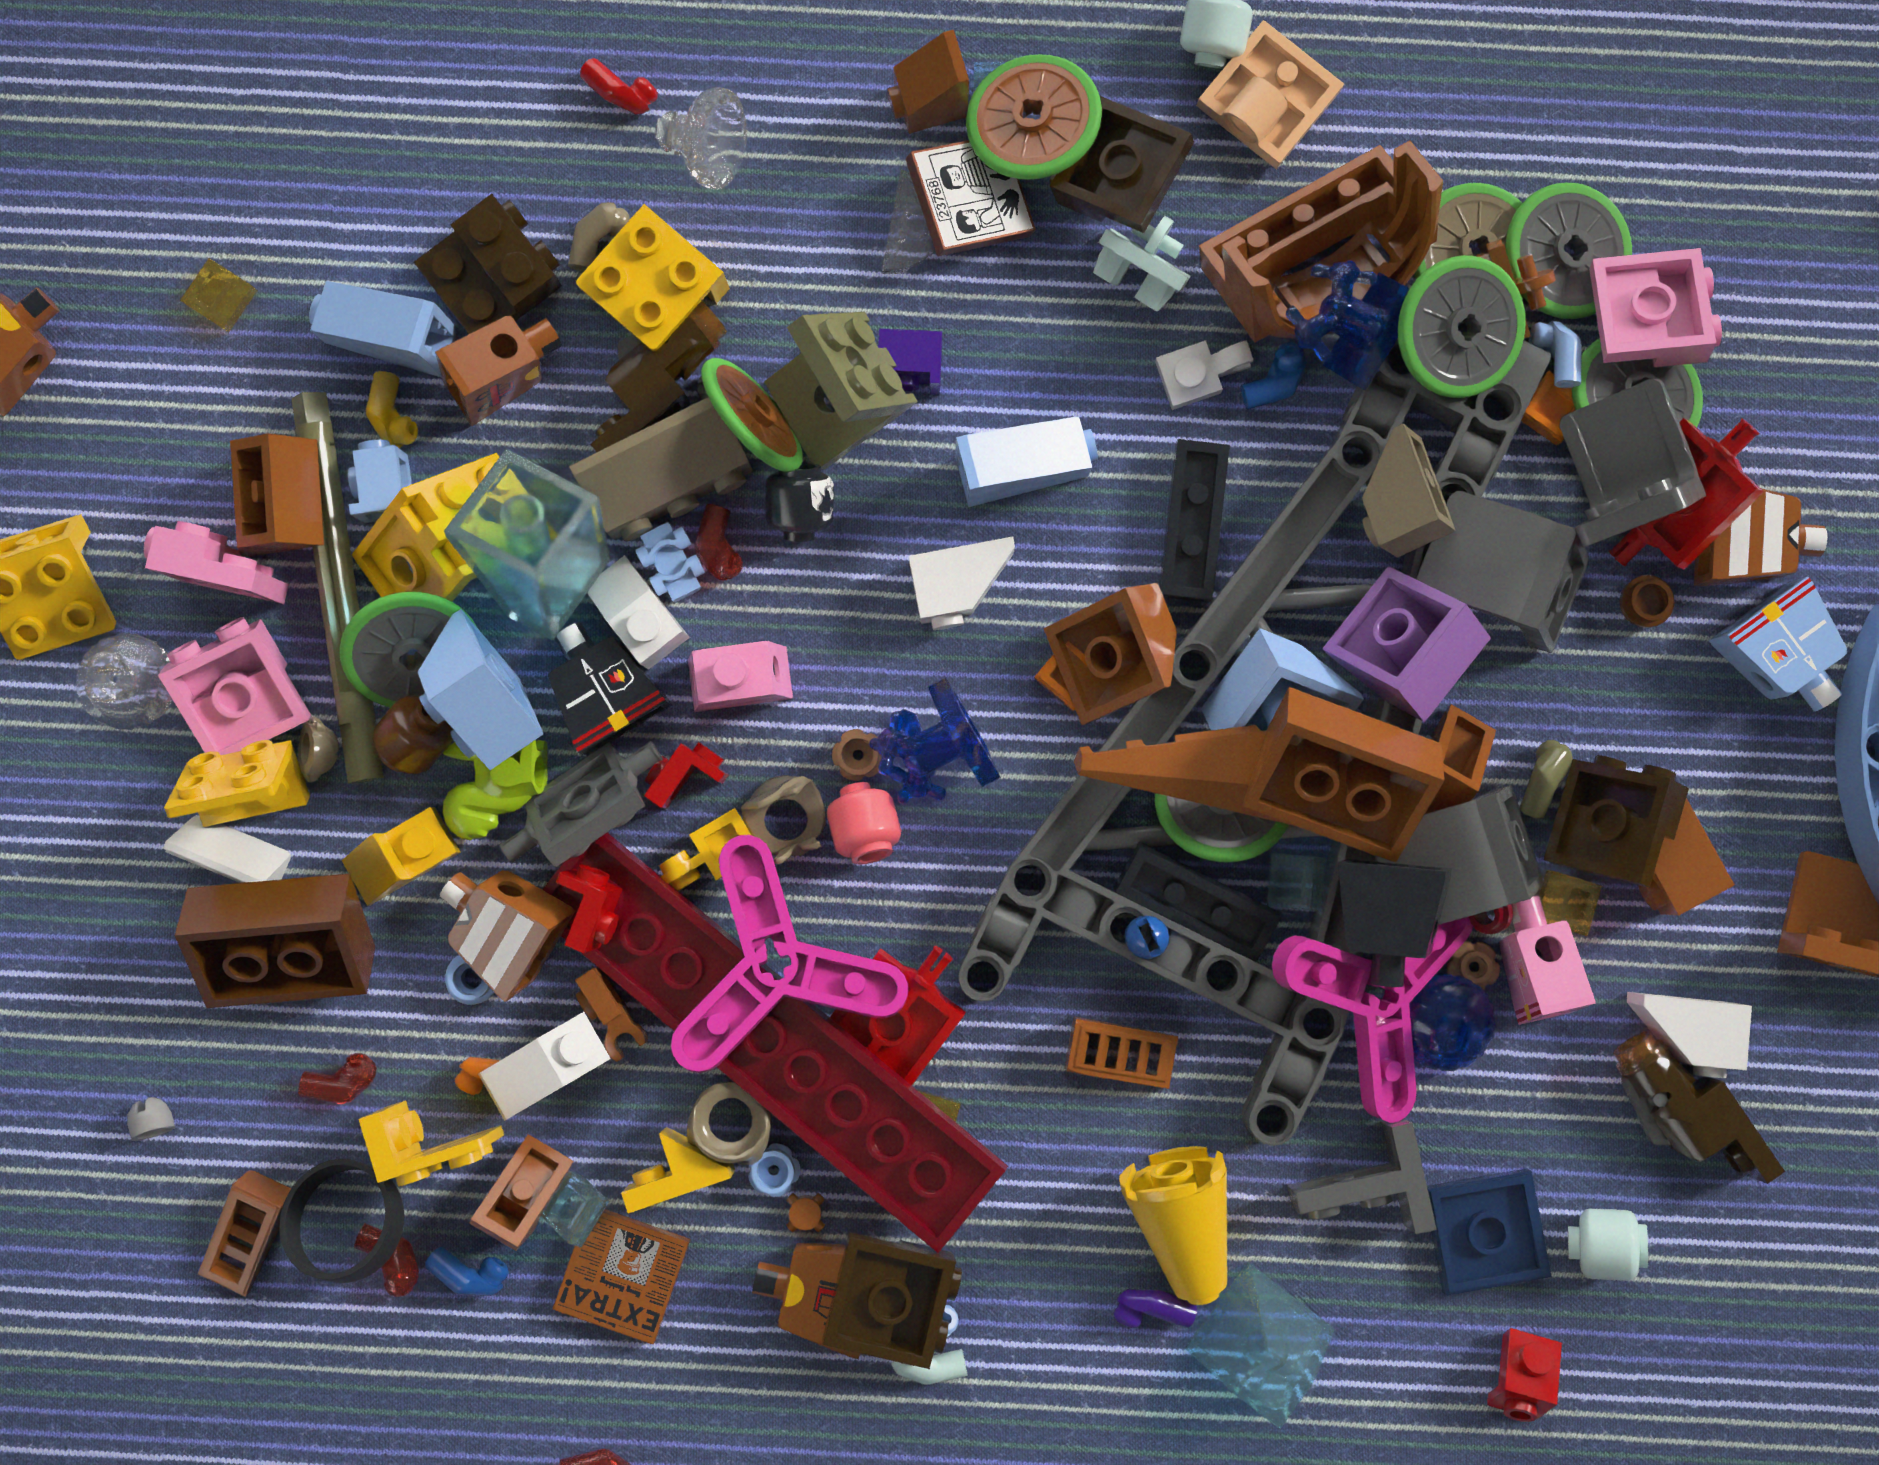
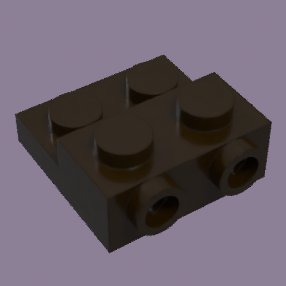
M1100 96L1102 117L1100 128L1093 144L1085 155L1071 167L1050 176V188L1057 203L1099 222H1103L1104 218L1107 217L1145 233L1194 144L1192 133Z
M492 193L450 224L454 229L453 233L413 262L468 334L505 316H511L516 322L562 287L558 278L553 273V270L560 266L556 258L542 240H539L532 246L522 233V230L529 224L510 199L501 205Z
M1596 755L1594 763L1573 759L1543 860L1554 865L1650 888L1664 838L1675 839L1689 788L1675 781L1677 773L1665 768L1644 765L1641 773L1626 770V762L1607 756Z
M849 1232L822 1337L823 1345L930 1369L933 1354H942L946 1344L949 1323L942 1320L947 1299L955 1301L961 1282L962 1269L955 1267L956 1259L953 1253L946 1250H941L937 1253L929 1246L900 1240L898 1244Z

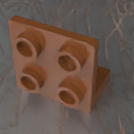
M1811 851L1800 853L1778 945V953L1879 978V904L1874 898L1858 863Z

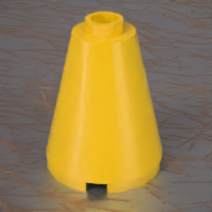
M1201 1146L1178 1147L1154 1153L1148 1156L1150 1166L1137 1172L1134 1163L1126 1167L1119 1176L1121 1192L1176 1297L1188 1300L1192 1305L1211 1303L1219 1297V1293L1227 1286V1167L1223 1154L1217 1151L1215 1158L1209 1157L1207 1148Z

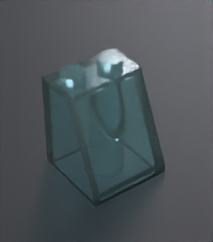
M505 449L444 530L447 539L506 615L552 641L610 561L599 497L508 449Z

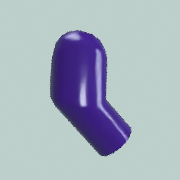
M1127 1289L1122 1292L1116 1299L1119 1304L1114 1310L1115 1320L1131 1328H1137L1141 1325L1144 1313L1185 1328L1193 1324L1197 1314V1306L1190 1304L1188 1300L1179 1299L1176 1295L1162 1290Z

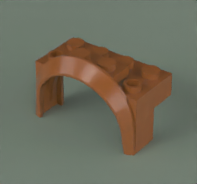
M1410 140L1394 149L1393 160L1384 148L1378 145L1200 244L1201 269L1254 342L1268 335L1287 339L1321 336L1340 331L1360 322L1381 308L1404 287L1419 268L1430 245L1437 241L1443 180ZM1366 234L1374 235L1390 256L1389 263L1382 257ZM1355 235L1342 247L1321 261L1298 272L1282 276L1285 271L1348 236Z

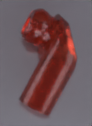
M706 504L694 550L710 575L719 580L726 581L736 577L741 572L743 566L739 553H735L724 537L731 511L717 505Z
M354 1053L346 1058L347 1062L333 1075L304 1071L298 1088L299 1097L348 1104L372 1085L376 1077L377 1068L375 1063L366 1054Z
M365 1223L358 1233L354 1249L369 1254L376 1245L382 1229ZM401 1237L394 1253L381 1267L385 1280L384 1288L388 1294L394 1297L408 1295L419 1278V1268L412 1245L408 1240Z

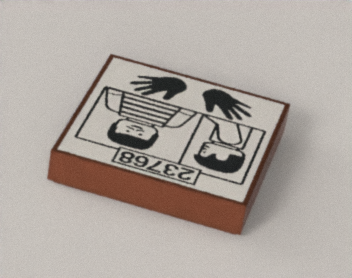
M969 140L911 151L905 160L938 257L1027 238L1036 231L1019 179L1002 175L988 167L976 155Z

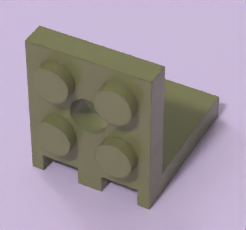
M865 311L811 314L799 317L787 329L800 349L801 354L764 381L811 463L820 465L821 470L828 468L918 403L913 393L906 394L904 392L900 377L893 369L897 365L887 348H878L873 331L867 324L870 319ZM824 392L836 412L831 411L825 404Z

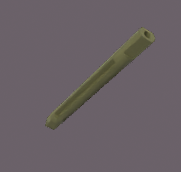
M301 392L291 399L295 420L296 437L317 439L324 545L312 548L348 784L370 782L384 778L381 759L375 750L372 739L376 726L374 703L358 692L350 683L343 671L340 660V643L343 632L352 617L359 611L327 393Z

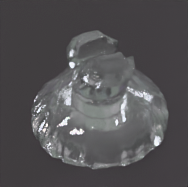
M713 87L701 92L689 107L687 115H678L676 111H669L664 113L662 118L657 120L655 138L659 140V145L665 152H671L675 149V155H683L687 171L694 181L705 188L723 189L725 186H728L739 172L745 155L747 144L746 117L737 94L727 88Z
M120 633L104 638L98 644L92 645L84 654V659L79 663L76 674L78 678L76 681L77 695L86 713L93 716L95 721L117 730H133L153 724L154 719L160 718L169 709V704L173 701L158 676L163 667L170 663L166 656L168 654L167 651L159 647L156 641L139 634ZM117 676V681L114 683L113 679Z

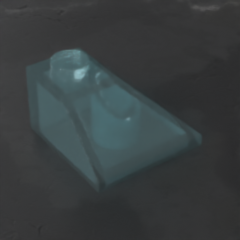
M1248 1262L1190 1339L1185 1349L1238 1398L1280 1429L1313 1385L1335 1328Z

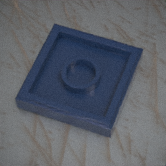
M1525 1168L1427 1186L1437 1229L1431 1231L1442 1292L1444 1294L1453 1295L1552 1277L1531 1170Z

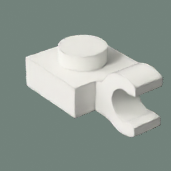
M1203 341L1156 357L1155 363L1171 409L1174 410L1221 394L1223 388L1219 378L1250 368V362H1253V357L1247 341L1236 343L1212 355L1210 354L1207 342Z

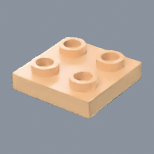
M1263 20L1248 38L1244 53L1238 57H1232L1199 97L1196 106L1277 170L1341 92L1344 83Z

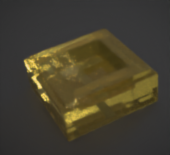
M208 258L180 301L229 333L258 290Z
M1546 870L1539 896L1547 924L1567 921L1572 933L1588 936L1602 885L1556 871Z

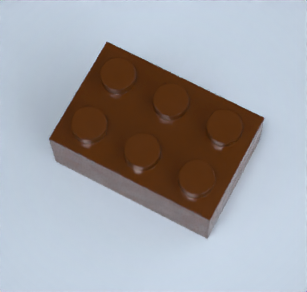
M350 873L187 888L174 935L206 1009L367 994L375 944Z

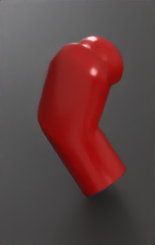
M596 58L589 59L581 67L580 77L604 100L635 115L648 112L650 110L648 106L657 100V90L644 77L636 78L629 87Z

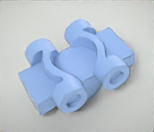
M669 522L640 536L644 546L635 551L644 568L652 564L655 565L658 574L649 579L658 596L668 592L672 601L677 602L702 589L697 577L704 574L705 570L697 555L687 559L683 549L690 546L691 542L683 527L673 531Z

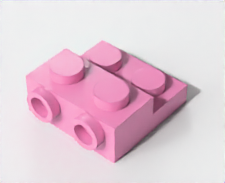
M1701 248L1592 260L1589 270L1603 363L1652 359L1653 367L1708 362L1714 347L1719 346L1721 343L1722 326L1719 315H1712L1709 299L1713 296L1714 279L1711 268H1704Z
M177 521L175 530L155 526L146 535L144 542V556L147 559L145 568L176 580L280 604L285 603L289 584L272 577L274 568L257 564V561L241 556L238 550L226 545L227 536L210 532L209 528Z
M240 617L217 629L215 634L218 640L200 648L197 641L193 640L177 647L166 655L170 663L166 664L158 674L204 752L217 751L220 755L241 751L242 748L253 742L269 740L308 721L311 713L285 671L287 663L261 619L248 625L245 618Z

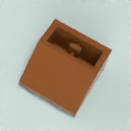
M267 433L231 440L236 539L240 555L251 557L323 546L324 535L317 439Z

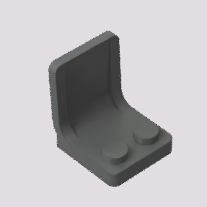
M1656 378L1646 380L1568 413L1560 420V429L1591 507L1584 511L1588 520L1575 527L1582 547L1589 546L1684 509L1706 496L1691 451L1665 385L1661 380Z
M1463 491L1452 493L1446 506L1456 531L1430 543L1416 580L1467 604L1471 609L1515 624L1523 632L1530 647L1552 653L1589 561L1586 548L1582 547L1575 528Z
M1511 785L1491 790L1477 799L1424 814L1396 862L1400 864L1452 868L1451 879L1439 924L1529 900L1543 886L1542 875L1514 789ZM1376 856L1378 862L1395 863Z

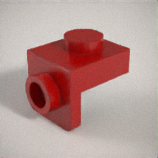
M700 742L696 744L693 750L680 743L669 760L662 756L663 760L657 762L651 768L644 782L650 785L644 796L659 807L668 809L696 768H699L711 778L723 784L729 776L719 769L724 759Z
M583 864L579 865L578 870L570 869L559 872L556 880L557 884L583 894L565 946L581 953H587L600 948L601 944L606 945L612 938L619 920V915L615 914L614 910L623 889L608 883L610 877L608 873Z
M1508 1329L1502 1337L1498 1386L1488 1393L1487 1405L1504 1410L1506 1417L1522 1422L1535 1421L1554 1408L1558 1401L1562 1343L1517 1329Z

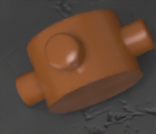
M792 1193L786 1199L791 1205L789 1210L790 1221L786 1224L791 1232H794L796 1229L810 1230L813 1228L820 1232L824 1228L825 1224L820 1218L822 1215L821 1204L825 1201V1198L820 1193H817L814 1197L811 1195L797 1197Z

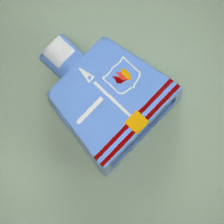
M1808 576L1785 584L1709 640L1711 645L1765 697L1771 700L1788 697L1798 690L1812 710L1818 711L1842 695L1825 670L1847 654V648L1816 587Z

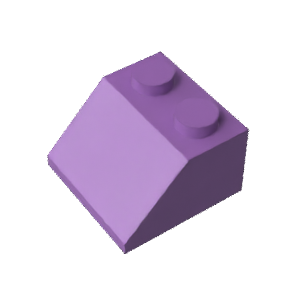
M1388 566L1322 649L1328 656L1385 701L1425 722L1491 637L1467 604Z

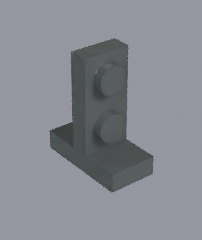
M1405 1118L1394 1123L1381 1121L1390 1163L1287 1185L1291 1206L1300 1214L1307 1213L1309 1219L1335 1216L1340 1213L1339 1206L1360 1202V1207L1362 1208L1383 1206L1392 1202V1194H1397L1405 1227L1414 1234L1437 1230L1413 1123Z

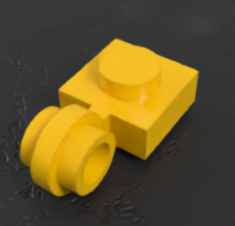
M736 808L689 834L700 853L690 858L686 850L676 854L658 865L663 873L660 877L679 891L702 877L697 868L706 863L716 881L722 878L719 868V856L724 845L736 836L751 835Z

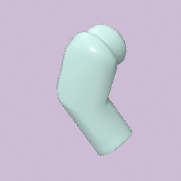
M962 1349L933 1355L930 1369L895 1361L891 1363L896 1374L922 1384H934L968 1376Z

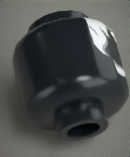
M802 462L800 467L792 472L779 470L766 479L765 518L770 527L783 531V539L793 542L812 541L815 539V532L822 531L832 524L834 484L828 475L821 472L820 465Z

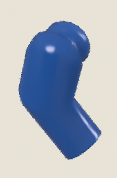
M1294 342L1281 344L1276 349L1274 360L1266 378L1240 385L1242 400L1247 410L1284 400L1295 394L1307 365L1304 350L1299 344Z
M444 1247L435 1249L425 1262V1268L456 1294L492 1296L503 1288L502 1282L509 1274L508 1266L496 1257L485 1258L480 1268L467 1267Z

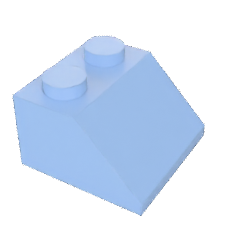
M462 609L452 614L418 670V675L425 691L419 698L427 713L436 723L439 724L446 720L454 729L450 732L451 736L463 754L468 758L476 754L486 767L491 770L544 733L520 678Z
M1259 628L1201 710L1211 730L1256 725L1261 731H1265L1289 687L1353 711L1358 708L1364 698L1359 691L1305 647Z

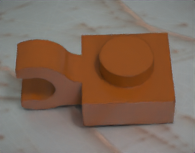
M595 967L575 979L581 989L576 993V998L584 1012L591 1020L599 1017L603 1025L606 1024L608 1027L604 1045L611 1059L618 1062L625 1057L623 1051L618 1046V1038L622 1033L631 1034L639 1046L648 1042L644 1028L632 1019L628 1013L629 1008L607 974L598 967Z

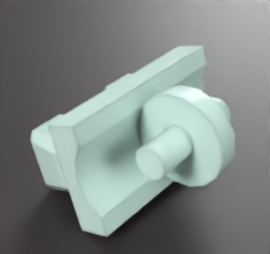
M1166 216L1162 218L1156 228L1149 224L1145 233L1132 229L1131 232L1148 242L1145 248L1112 228L1110 230L1106 229L1098 242L1104 247L1099 254L1093 273L1107 282L1119 286L1132 263L1148 272L1135 298L1155 311H1159L1176 290H1183L1191 277L1156 255L1160 249L1176 259L1184 246L1167 235L1174 221Z

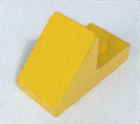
M429 807L386 833L370 835L341 861L348 873H350L367 906H370L461 853L436 808Z
M666 1127L659 1133L670 1171L665 1172L662 1164L632 1174L634 1183L629 1184L621 1194L627 1213H631L730 1179L735 1172V1167L733 1163H723L711 1159L703 1154L699 1148L688 1143L686 1136Z

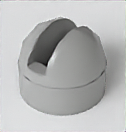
M149 1097L146 1099L145 1104L138 1101L132 1105L127 1114V1125L132 1141L153 1138L175 1129L172 1112L168 1105L159 1098Z

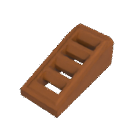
M1074 1016L1064 1069L1072 1073L1169 1089L1178 1036ZM1090 1032L1099 1034L1094 1063L1085 1061ZM1110 1036L1120 1037L1115 1067L1105 1065ZM1131 1039L1140 1041L1135 1070L1125 1069ZM1151 1043L1161 1044L1156 1074L1146 1073Z
M252 1170L247 1171L233 1183L198 1275L246 1297L250 1293L280 1229L282 1207L291 1188ZM240 1214L262 1224L261 1228L240 1219ZM233 1235L252 1244L253 1248L251 1249L230 1239V1236ZM222 1253L245 1263L244 1270L220 1259Z

